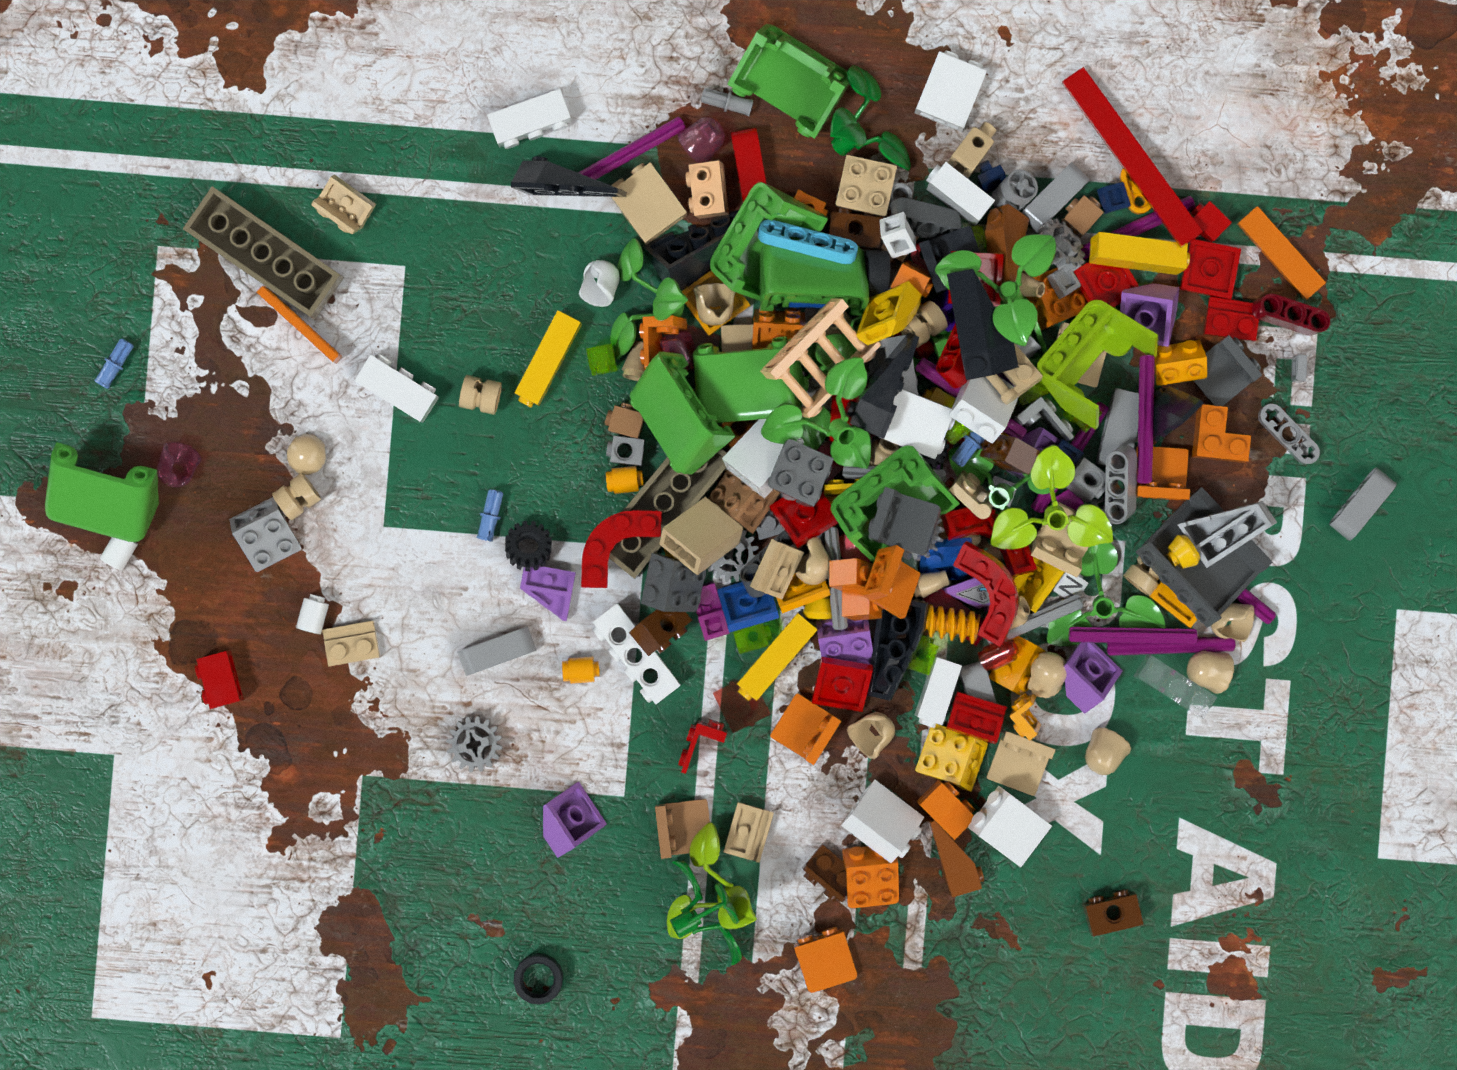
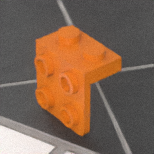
M869 846L842 849L846 870L847 904L849 908L896 904L899 901L897 858L890 863Z
M832 927L822 931L823 935L814 938L812 935H807L797 939L798 943L793 944L809 992L814 993L857 978V972L843 928L838 930L837 927Z

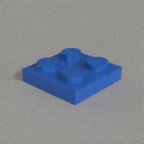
M943 539V542H936L935 545L938 551L930 549L929 558L921 556L919 572L929 573L946 570L949 580L970 579L971 575L956 568L953 564L962 545L966 541L972 544V539Z
M742 582L717 589L729 633L779 618L774 598L769 594H764L761 597H751Z

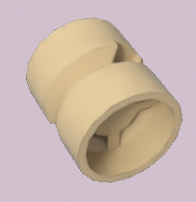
M929 300L919 306L913 320L900 332L902 335H907L910 332L918 336L919 340L916 346L918 348L929 341L930 336H936L947 329V321L941 309L933 301Z
M466 375L460 393L459 407L470 410L478 407L480 412L495 415L500 400L502 383L492 380L482 382L479 377Z
M303 473L290 480L289 487L283 485L272 493L276 503L291 521L304 513L303 508L305 506L310 508L321 500L320 495Z
M1138 556L1137 565H1131L1123 577L1138 590L1150 596L1158 587L1157 580L1159 576L1149 566L1145 565L1141 557Z

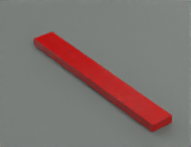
M1082 67L1064 79L1062 84L1180 248L1203 233L1202 229L1086 69Z

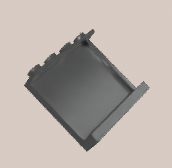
M1200 487L1190 495V500L1184 501L1135 552L1141 557L1142 562L1159 576L1160 581L1177 595L1178 600L1195 614L1196 619L1208 628L1222 618L1220 615L1257 575L1266 570L1273 562L1251 539L1208 568H1206L1201 559L1198 565L1183 569L1179 566L1173 567L1166 554L1169 553L1168 546L1177 535H1184L1178 524L1224 511Z

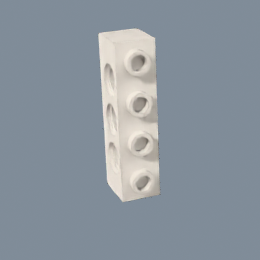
M619 603L593 621L596 627L592 630L601 642L604 639L607 640L611 646L608 651L617 662L622 660L627 666L624 672L632 682L637 680L643 687L640 693L648 703L652 700L655 704L659 703L681 686L658 654L653 652L648 656L629 634L635 627V624ZM616 627H621L626 631V639L623 642H616L612 638V631ZM631 648H638L642 652V659L637 663H633L628 659V651ZM648 668L655 669L658 673V679L654 683H648L643 678V673Z

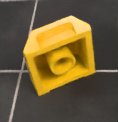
M907 281L900 284V286L870 297L856 333L857 338L866 345H870L905 329L919 309L921 302L919 291Z

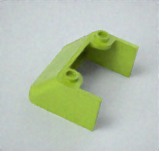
M1093 300L1084 306L1037 363V370L1043 376L1042 383L1060 407L1096 430L1099 427V406L1085 398L1082 390L1074 385L1103 351L1113 356H1122L1133 346L1146 355H1152L1156 358L1158 334L1104 301Z

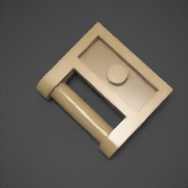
M1015 343L1019 368L1003 372L1015 387L1009 389L997 374L986 376L1000 393L1001 400L1005 405L1025 393L1041 381L1043 377Z
M963 470L956 477L949 491L977 517L986 519L990 516L992 512L991 507H993L989 501L991 490L986 491L974 474Z

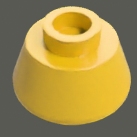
M1177 535L1168 546L1169 553L1166 556L1173 567L1179 566L1181 569L1198 565L1200 555L1191 540L1186 535Z
M827 596L806 604L802 611L805 618L832 619L830 598Z

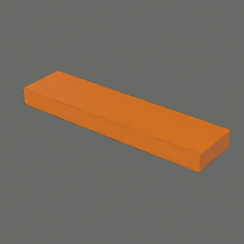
M1258 206L1237 223L1305 301L1326 283Z
M262 286L256 292L333 363L337 364L340 361L342 355L270 289Z

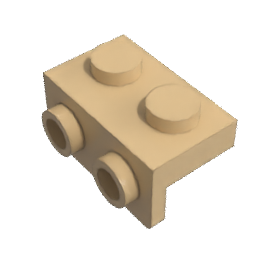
M335 174L330 177L320 196L314 199L311 204L321 216L330 218L337 223L340 230L350 234H354L363 228L376 206L374 202Z

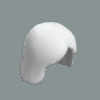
M605 260L592 261L584 270V280L579 290V295L585 302L593 306H609L614 300L619 284V271L611 262Z

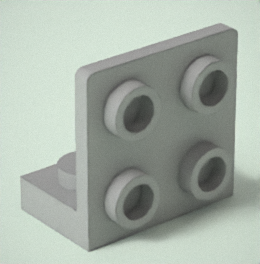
M1039 397L1012 419L1027 428L1042 417L1060 440L1063 439L1067 442L1074 438L1071 433L1073 428L1064 418L1062 420L1058 418L1054 413L1057 409L1048 398L1044 400L1042 397Z
M273 497L229 519L233 536L256 572L301 550L300 543Z

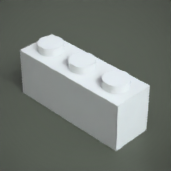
M560 89L487 114L499 148L504 146L505 149L519 145V141L525 138H529V140L538 139L544 136L543 132L553 129L554 132L563 130L568 127L567 123L572 122Z
M379 354L375 358L370 355L354 381L423 423L439 398L434 394L436 389L424 381L421 385L412 381L414 375L403 368H400L399 372L390 367L392 361Z

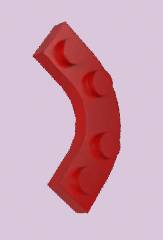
M963 508L942 514L940 518L948 540L969 535H982L991 539L994 522L998 514L995 513L996 510L992 509L988 518L980 519L969 508ZM1028 545L1019 549L999 548L1012 577L1031 573L1037 569Z
M624 511L614 514L598 524L589 535L584 546L581 588H608V562L610 553L615 545L625 538L661 537L662 511Z
M966 541L962 545L953 566L976 578L985 586L989 593L990 606L978 635L1001 647L1015 621L1019 603L1016 584L1008 569L996 557Z

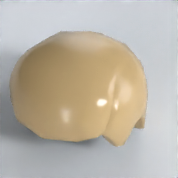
M304 433L295 437L287 450L289 466L298 474L310 475L318 472L326 460L324 442L313 434Z

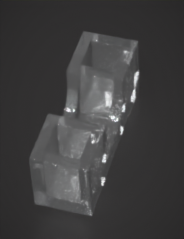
M1146 655L1133 676L1201 719L1205 718L1217 699L1215 695L1152 655Z

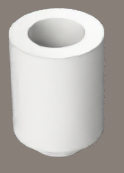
M112 537L100 559L108 565L123 571L138 543Z
M310 594L309 599H303L296 625L297 629L321 634L329 604L324 603V597Z

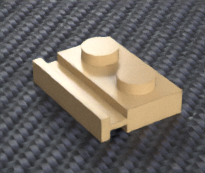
M771 539L750 587L783 599L804 552Z
M374 621L323 629L322 633L328 667L380 658Z
M738 802L723 852L760 863L774 812Z

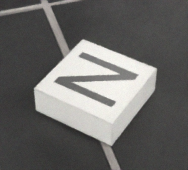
M1064 572L1052 591L1064 599L1075 594L1080 596L1088 582L1079 576L1075 577Z

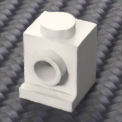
M904 212L880 219L881 238L892 259L917 251L915 235Z

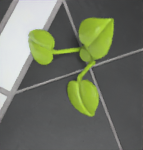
M1051 445L1038 454L1030 472L1032 482L1036 488H1049L1052 505L1046 508L1044 519L1035 517L1028 519L1027 513L1023 509L1007 508L997 516L990 540L992 546L1000 549L1023 548L1031 544L1037 536V530L1031 524L1033 522L1040 523L1043 526L1048 524L1052 530L1056 531L1064 529L1068 524L1067 534L1070 540L1081 547L1113 542V532L1107 516L1095 505L1083 504L1079 506L1075 516H1067L1064 509L1058 505L1054 487L1058 489L1067 487L1074 479L1075 467L1067 454L1058 446Z
M711 822L707 823L691 842L689 851L691 862L696 867L703 866L706 872L725 886L724 889L729 896V901L735 907L739 923L734 924L726 909L722 907L718 912V920L721 926L726 929H738L747 926L757 920L747 891L741 886L733 887V883L727 882L709 867V865L716 863L718 860L720 842L715 825ZM682 895L675 899L668 911L667 930L672 938L684 939L692 934L691 932L679 938L670 922V919L682 914L681 910L692 902L691 897L688 895ZM717 895V903H696L690 912L697 908H711L722 901L719 895Z

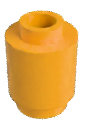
M637 466L612 468V471L606 472L608 492H614L615 494L638 492L639 486H644L642 470L637 471Z
M593 656L568 658V661H562L563 681H570V684L595 682V677H600L599 661H594Z

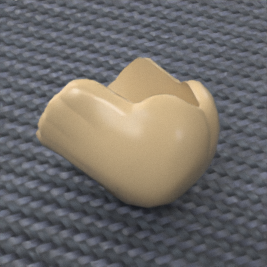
M708 283L694 287L697 311L703 323L707 325H721L730 319L733 312L734 291H731L724 283ZM720 306L721 308L717 310H712L709 307Z
M812 537L807 542L809 552L801 558L795 573L805 584L817 585L829 577V561H831V558L820 538Z
M1232 603L1220 615L1222 618L1211 625L1212 631L1220 638H1233L1237 641L1245 642L1253 628L1254 606Z
M1201 651L1189 659L1187 676L1191 682L1215 694L1227 690L1234 673V661L1230 654L1226 652Z
M1042 652L1033 661L1031 677L1028 682V689L1032 694L1037 697L1049 698L1055 696L1062 689L1067 674L1064 668L1066 661L1060 655L1052 652Z
M873 712L849 725L847 732L849 738L863 754L870 759H876L880 752L894 738L895 726L885 714ZM871 724L880 734L879 736H874L870 731Z
M1096 728L1092 732L1085 760L1088 767L1096 774L1109 775L1115 772L1124 758L1129 755L1131 747L1129 742L1116 732L1107 728Z

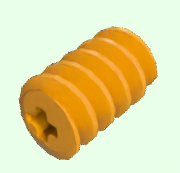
M929 604L925 630H928L929 637L931 638L936 631L939 632L940 639H943L945 634L949 633L950 641H953L958 634L962 643L969 636L971 644H974L978 634L980 614L976 619L974 611H970L967 617H965L964 610L960 609L955 616L953 608H949L945 614L943 606H939L934 613L933 605Z

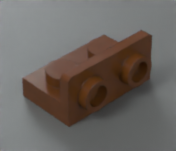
M821 844L803 865L802 869L806 872L803 876L814 886L817 883L821 884L825 888L823 893L833 902H836L838 899L843 903L847 896L844 862L826 846Z

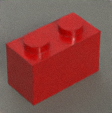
M231 650L196 659L198 665H195V673L198 680L203 682L204 690L201 691L205 705L209 704V708L214 709L244 700Z

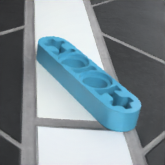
M764 220L759 225L758 239L762 243L841 264H851L856 260L858 246L852 240L775 220ZM789 237H797L801 240H792ZM816 243H820V244H824V245H826V246H825V247H819V246H816L815 244H816Z

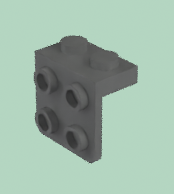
M1230 335L1224 337L1205 353L1207 356V378L1192 380L1214 406H1224L1246 386L1262 376L1259 371L1261 367L1253 357L1248 358L1242 351L1244 349L1242 343L1236 337L1231 338Z
M787 439L783 444L768 480V486L796 499V503L800 505L814 507L821 497L822 486L830 475L834 458L792 439Z
M885 487L877 500L878 510L876 516L872 518L869 524V538L888 546L898 545L905 551L921 556L926 555L941 512L940 506L903 495L894 489Z
M651 553L641 604L663 612H695L701 600L700 596L706 577V569L699 575H696L677 559L659 553Z

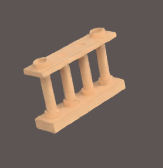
M831 298L760 370L767 379L783 380L802 402L803 406L800 408L802 417L810 418L818 415L823 409L822 405L832 396L825 390L826 375L807 354V349L817 342L835 364L845 360L842 354L825 336V330L831 324H836L857 349L850 358L860 357L864 360V363H867L875 357L876 350L881 346L879 342L866 345L857 338L854 329L843 318V312L849 307L843 299ZM795 361H800L821 385V388L812 397L809 396L789 372V367Z

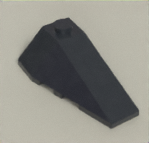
M539 156L532 157V161H522L511 181V188L535 196L627 197V192L548 162V158Z
M739 210L731 212L729 215L713 218L710 224L702 227H696V224L688 226L689 231L674 235L673 232L664 234L643 246L646 255L662 281L668 277L673 278L678 283L680 290H683L702 277L710 269L712 255Z
M974 269L947 273L966 380L992 376L1019 368L1015 345L996 329L993 323L995 307Z
M909 332L869 378L861 395L848 402L845 413L849 418L848 422L880 438H885L897 408L896 405H893V400L903 389L904 377L902 373L907 371L911 365L919 340L918 336Z
M1170 386L1164 390L1161 387L1154 392L1153 445L1160 440L1161 436L1164 438L1169 432L1187 421L1204 403L1200 399Z
M912 597L907 615L903 619L896 617L885 609L882 610V618L877 619L871 659L873 672L867 696L888 701L893 699L926 627L929 603L921 598Z

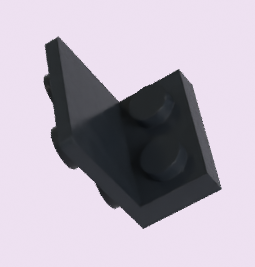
M966 226L932 240L919 243L936 293L947 290L935 272L937 264L944 257L951 254V251L965 250L981 253L971 226Z

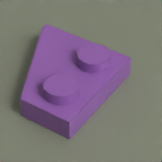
M539 566V569L535 571L533 567H530L529 572L525 571L524 567L520 589L558 616L562 621H567L576 572Z

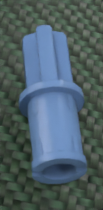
M120 339L109 358L104 359L106 363L94 381L109 389L119 370L124 369L122 365L133 349V345L125 339Z
M973 431L968 436H964L965 441L951 458L960 467L965 466L976 450L982 448L980 445L985 440Z
M495 489L488 491L484 511L480 512L482 518L476 538L493 542L497 519L500 520L498 514L503 492Z

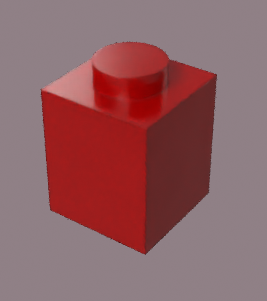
M1211 201L1205 205L1199 203L1190 213L1203 231L1201 236L1211 243L1232 223Z

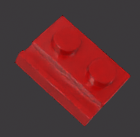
M1209 297L1203 335L1217 337L1230 335L1231 338L1236 337L1238 340L1255 342L1259 319L1252 313L1253 303Z
M957 692L946 729L996 744L1007 707Z

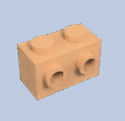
M719 160L690 164L689 172H686L687 186L691 187L692 197L689 198L690 212L694 213V216L699 219L729 215L724 164Z

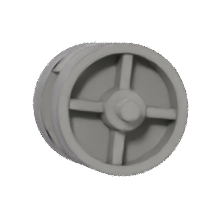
M1025 170L1012 171L994 189L992 193V198L995 200L993 203L994 207L997 208L1009 204L1020 212L1038 192L1035 178Z

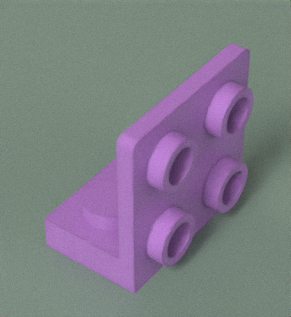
M832 619L816 621L821 657L871 665L873 648L868 620L854 621L847 619L848 627L841 630L833 628Z

